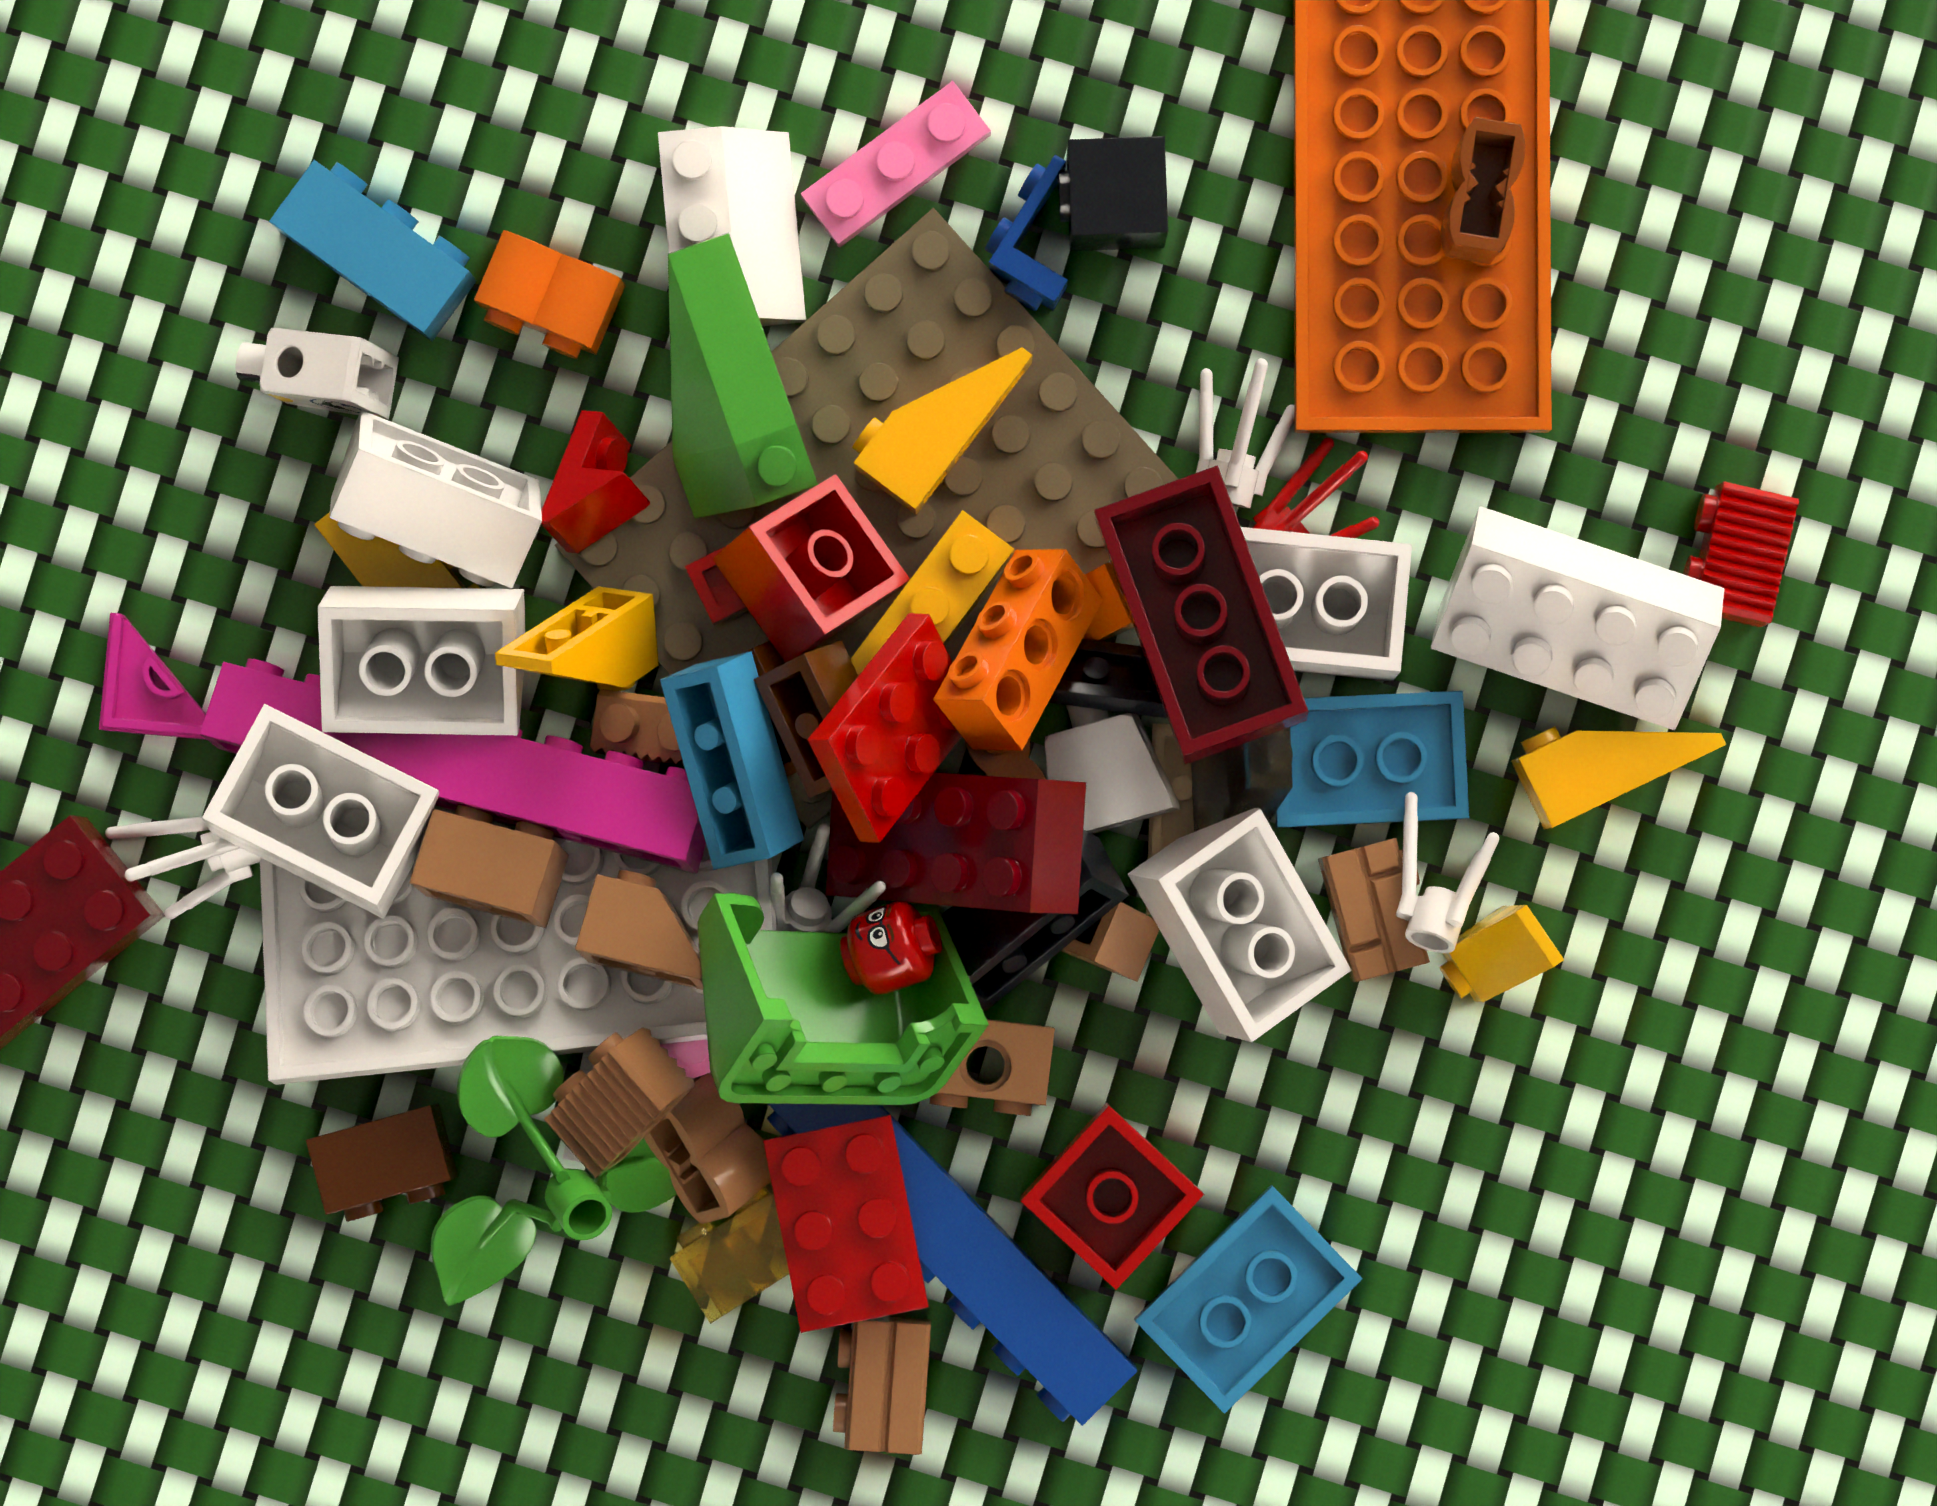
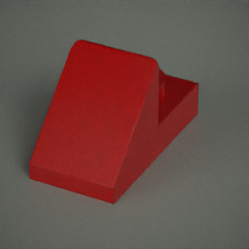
M581 411L541 510V525L568 553L578 554L650 505L647 497L623 472L627 464L631 444L603 412Z

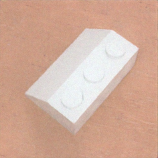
M724 126L658 132L669 253L729 232L761 325L770 326L805 322L806 312L789 133Z
M361 410L331 496L330 518L338 521V526L354 537L373 540L375 536L396 543L403 554L416 561L432 564L437 559L458 567L459 573L463 577L476 584L493 587L495 583H499L513 588L542 522L540 484L538 479Z
M1241 527L1294 671L1393 681L1401 672L1412 544Z
M330 586L318 605L322 732L518 735L524 670L496 665L495 652L525 634L524 589Z
M264 704L202 819L211 833L384 919L415 862L440 792Z
M1261 808L1250 809L1180 837L1128 873L1220 1034L1253 1042L1351 971L1350 966Z

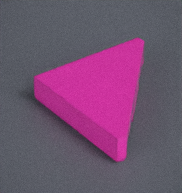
M110 613L99 730L206 740L200 735L206 716L203 709L126 616L120 613Z

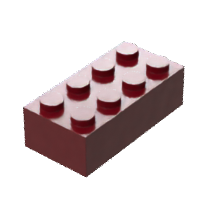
M1218 465L1094 510L1098 530L1184 765L1307 721L1309 711Z
M933 773L880 843L860 842L832 789L826 895L857 898L875 882L882 881L885 883L886 889L877 900L1028 913L1078 914L1086 782Z
M69 815L0 871V1050L165 917L163 911L138 880L128 881L125 878L124 874L128 868L87 817Z

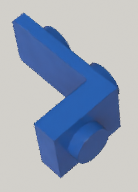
M1057 155L1053 156L1047 168L1038 163L1033 167L1018 193V197L1026 201L1014 222L1005 217L1002 218L985 247V250L993 255L989 261L990 271L997 278L1008 284L1004 292L1015 298L1021 305L1033 311H1037L1040 304L1054 311L1067 289L1068 280L1018 250L1057 186L1059 172L1065 170L1066 161Z

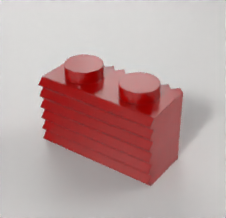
M1722 482L1715 486L1713 495L1703 494L1698 506L1694 526L1695 531L1704 533L1699 557L1691 555L1688 557L1683 575L1724 588L1723 619L1755 627L1771 624L1799 499L1729 482Z

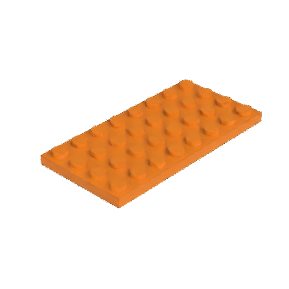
M1293 0L1294 433H1549L1552 430L1549 0ZM1475 117L1520 124L1525 138L1523 166L1518 178L1510 188L1515 206L1513 228L1506 244L1491 264L1446 257L1441 243V226L1444 213L1455 195L1451 176L1453 155L1460 139Z

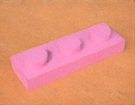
M951 81L803 191L801 197L840 248L990 137L991 130L954 81Z

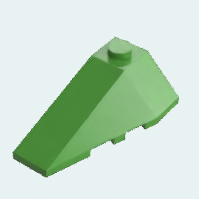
M729 232L668 253L673 461L694 518L757 507L818 485Z

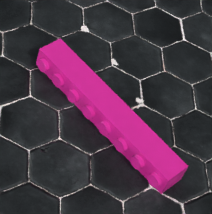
M247 659L245 667L223 662L200 735L218 749L237 754L264 704L322 732L320 675L307 674L305 681L301 682L283 677L284 670L265 661ZM520 729L517 736L323 732L439 790L440 793L435 806L454 811L457 805L475 808L494 817L493 821L515 827L517 821L532 823L553 831V837L695 874L698 873L706 842L685 769L668 767L666 775L643 770L644 762L627 754L607 751L605 759H600L582 754V745L565 738L547 735L544 744L522 739L523 731Z

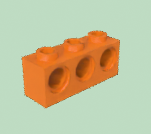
M1066 549L1015 550L933 698L972 749L1022 751L1103 601Z

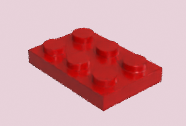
M908 613L807 739L860 842L880 843L962 737L933 700L948 673L952 660L929 614Z
M891 1114L764 1139L763 1143L801 1333L928 1308L929 1303Z

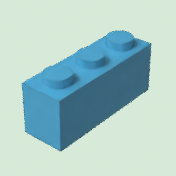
M313 160L269 222L284 236L433 342L477 281L470 271L464 268L470 258L441 236L432 245L418 235L413 229L419 221L390 199H387L382 208L362 194L368 184L340 163L336 162L329 171L316 160Z
M752 651L695 664L660 679L713 870L769 859L804 840L770 715L754 681L759 676Z

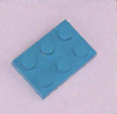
M1463 691L1304 698L1309 711L1307 721L1271 734L1276 828L1404 822L1405 796L1409 792L1415 793L1418 798V821L1469 819Z
M1270 1185L1164 1288L1134 1320L1225 1414L1363 1278Z

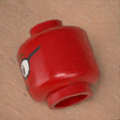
M896 901L854 916L848 926L847 935L842 936L840 940V950L846 971L856 986L864 984L874 994H888L928 980L934 969V954L942 951V940L938 927L930 915L921 917L920 913L910 903Z

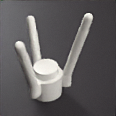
M1263 358L1255 362L1233 450L1219 448L1216 460H1213V374L1207 368L1203 369L1200 373L1199 461L1196 473L1218 465L1232 505L1249 509L1251 508L1254 494L1263 496L1268 473L1294 421V405L1291 404L1286 407L1256 468L1253 469L1256 457L1246 453L1268 367L1267 361Z
M1409 792L1405 796L1403 825L1402 896L1396 916L1409 921L1405 932V937L1409 942L1428 951L1451 953L1455 950L1469 904L1499 842V835L1494 832L1488 834L1481 850L1474 854L1456 892L1432 886L1426 888L1423 896H1416L1418 798L1415 793Z
M202 817L114 826L107 828L105 835L109 839L137 838L206 831L209 828ZM208 832L200 835L202 845L129 868L125 871L124 876L128 881H134L207 859L212 871L224 868V872L166 908L164 915L167 919L171 920L197 906L230 884L254 876L251 865L260 862V857Z
M820 824L812 843L799 889L792 891L785 897L783 876L780 873H773L770 877V897L776 916V930L840 933L850 924L854 916L864 912L885 891L886 885L882 881L875 882L832 920V909L826 896L815 889L830 833V827L827 824Z

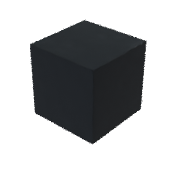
M1165 136L1068 139L1067 170L1059 172L1058 188L1060 222H1069L1070 251L1164 248L1168 235Z

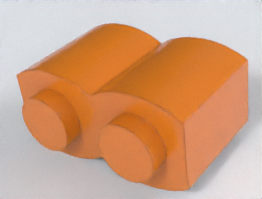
M503 230L474 301L481 308L487 310L484 321L515 335H519L522 326L546 334L542 345L560 354L577 359L581 350L597 355L626 285L620 277L561 254L520 235Z

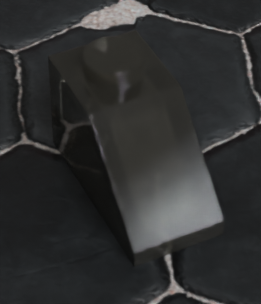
M1290 727L1191 762L1194 832L1253 808H1261L1269 823L1293 788V752Z

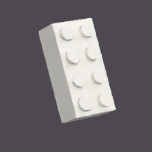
M1479 506L1438 609L1431 649L1675 731L1721 628L1724 588Z

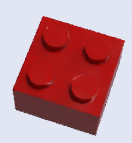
M836 474L749 526L713 558V561L785 663L809 652L870 613L910 580Z
M1106 1103L1020 1196V1201L1117 1290L1203 1197L1204 1193Z

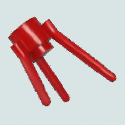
M1327 437L1323 439L1272 502L1253 517L1257 524L1252 528L1310 534L1300 521L1348 480L1368 460V454L1365 451L1357 452L1291 510L1287 504L1334 447V440ZM1369 517L1329 536L1358 538L1376 529L1379 526V519L1377 517Z

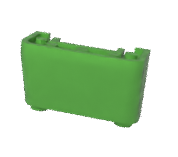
M714 893L700 914L697 926L709 1064L719 1096L726 1102L907 1105L926 1100L936 1094L947 1083L989 1025L938 906L908 902L920 913L921 917L930 915L934 919L941 936L942 951L934 954V969L929 979L888 994H874L864 984L856 986L846 971L841 956L840 940L847 933L760 930L764 921V915L759 901L752 896L737 893ZM890 901V902H887V903H885V904H883V905H881V906H884V905H887V904H890V903H893V902H896V901Z

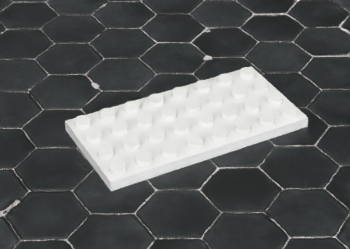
M444 808V809H436V810H440V811H444V812H448V813H452V814H454V812H455L454 810H450V809H446V808ZM496 821L492 822L493 825L515 830V826ZM553 837L552 840L556 841L569 854L547 927L542 928L425 896L409 883L419 851L413 866L384 919L260 857L268 1081L279 1085L463 1065L468 1055L479 1043L490 1039L492 1036L533 1038L546 1044L555 1055L592 1052L615 1032H618L625 1039L642 1027L650 1029L651 1037L659 1039L660 1044L706 1040L707 1029L703 990L589 963L575 950L596 874L617 879L619 870H628L655 879L657 881L655 888L660 889L672 903L700 952L697 922L714 893H737L754 897L759 901L764 915V921L760 930L777 931L775 911L770 897L772 860L769 858L713 870L706 845L698 873L695 874Z

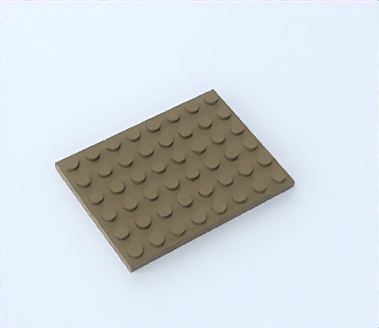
M934 207L771 352L817 483L820 484L835 474L838 476L910 579L962 510L1012 546L1014 552L1015 550L1066 549L1082 572L1087 574L1110 562L1096 524L1094 510L1176 481L1178 478L1015 298L1004 292L1006 287ZM1021 347L1033 355L1031 366L917 516L855 470L853 462L859 456V453L852 446L873 418H877L884 423L892 411ZM671 441L630 477L633 483L650 501V505L578 554L568 553L558 542L555 544L557 549L593 589L601 586L653 594L658 661L672 675L692 665L741 654L770 641L748 609L714 626L685 566L729 545L749 526L813 487L757 507L694 518L673 461ZM1004 569L945 646L952 662L956 659L972 630V625L975 624L979 613L987 603ZM906 584L873 611L812 650L842 640L851 659ZM796 772L788 776L787 780L797 816L810 830L831 811L832 789L809 798Z

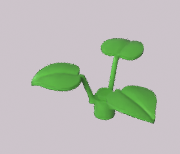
M492 1036L490 1039L479 1043L468 1055L460 1070L457 1082V1100L460 1111L467 1123L476 1132L488 1138L502 1136L520 1122L553 1174L545 1191V1201L550 1211L517 1199H511L501 1207L495 1199L486 1195L467 1198L448 1209L438 1220L431 1237V1256L442 1298L448 1306L460 1303L488 1289L522 1263L530 1253L536 1239L537 1228L532 1218L548 1223L554 1232H558L563 1228L566 1234L575 1240H589L600 1235L610 1224L612 1218L611 1204L620 1211L629 1213L642 1212L660 1206L677 1195L671 1181L669 1169L658 1160L645 1139L622 1161L596 1179L594 1178V1180L583 1170L564 1169L530 1116L547 1110L556 1101L552 1094L563 1084V1067L551 1048L533 1038Z

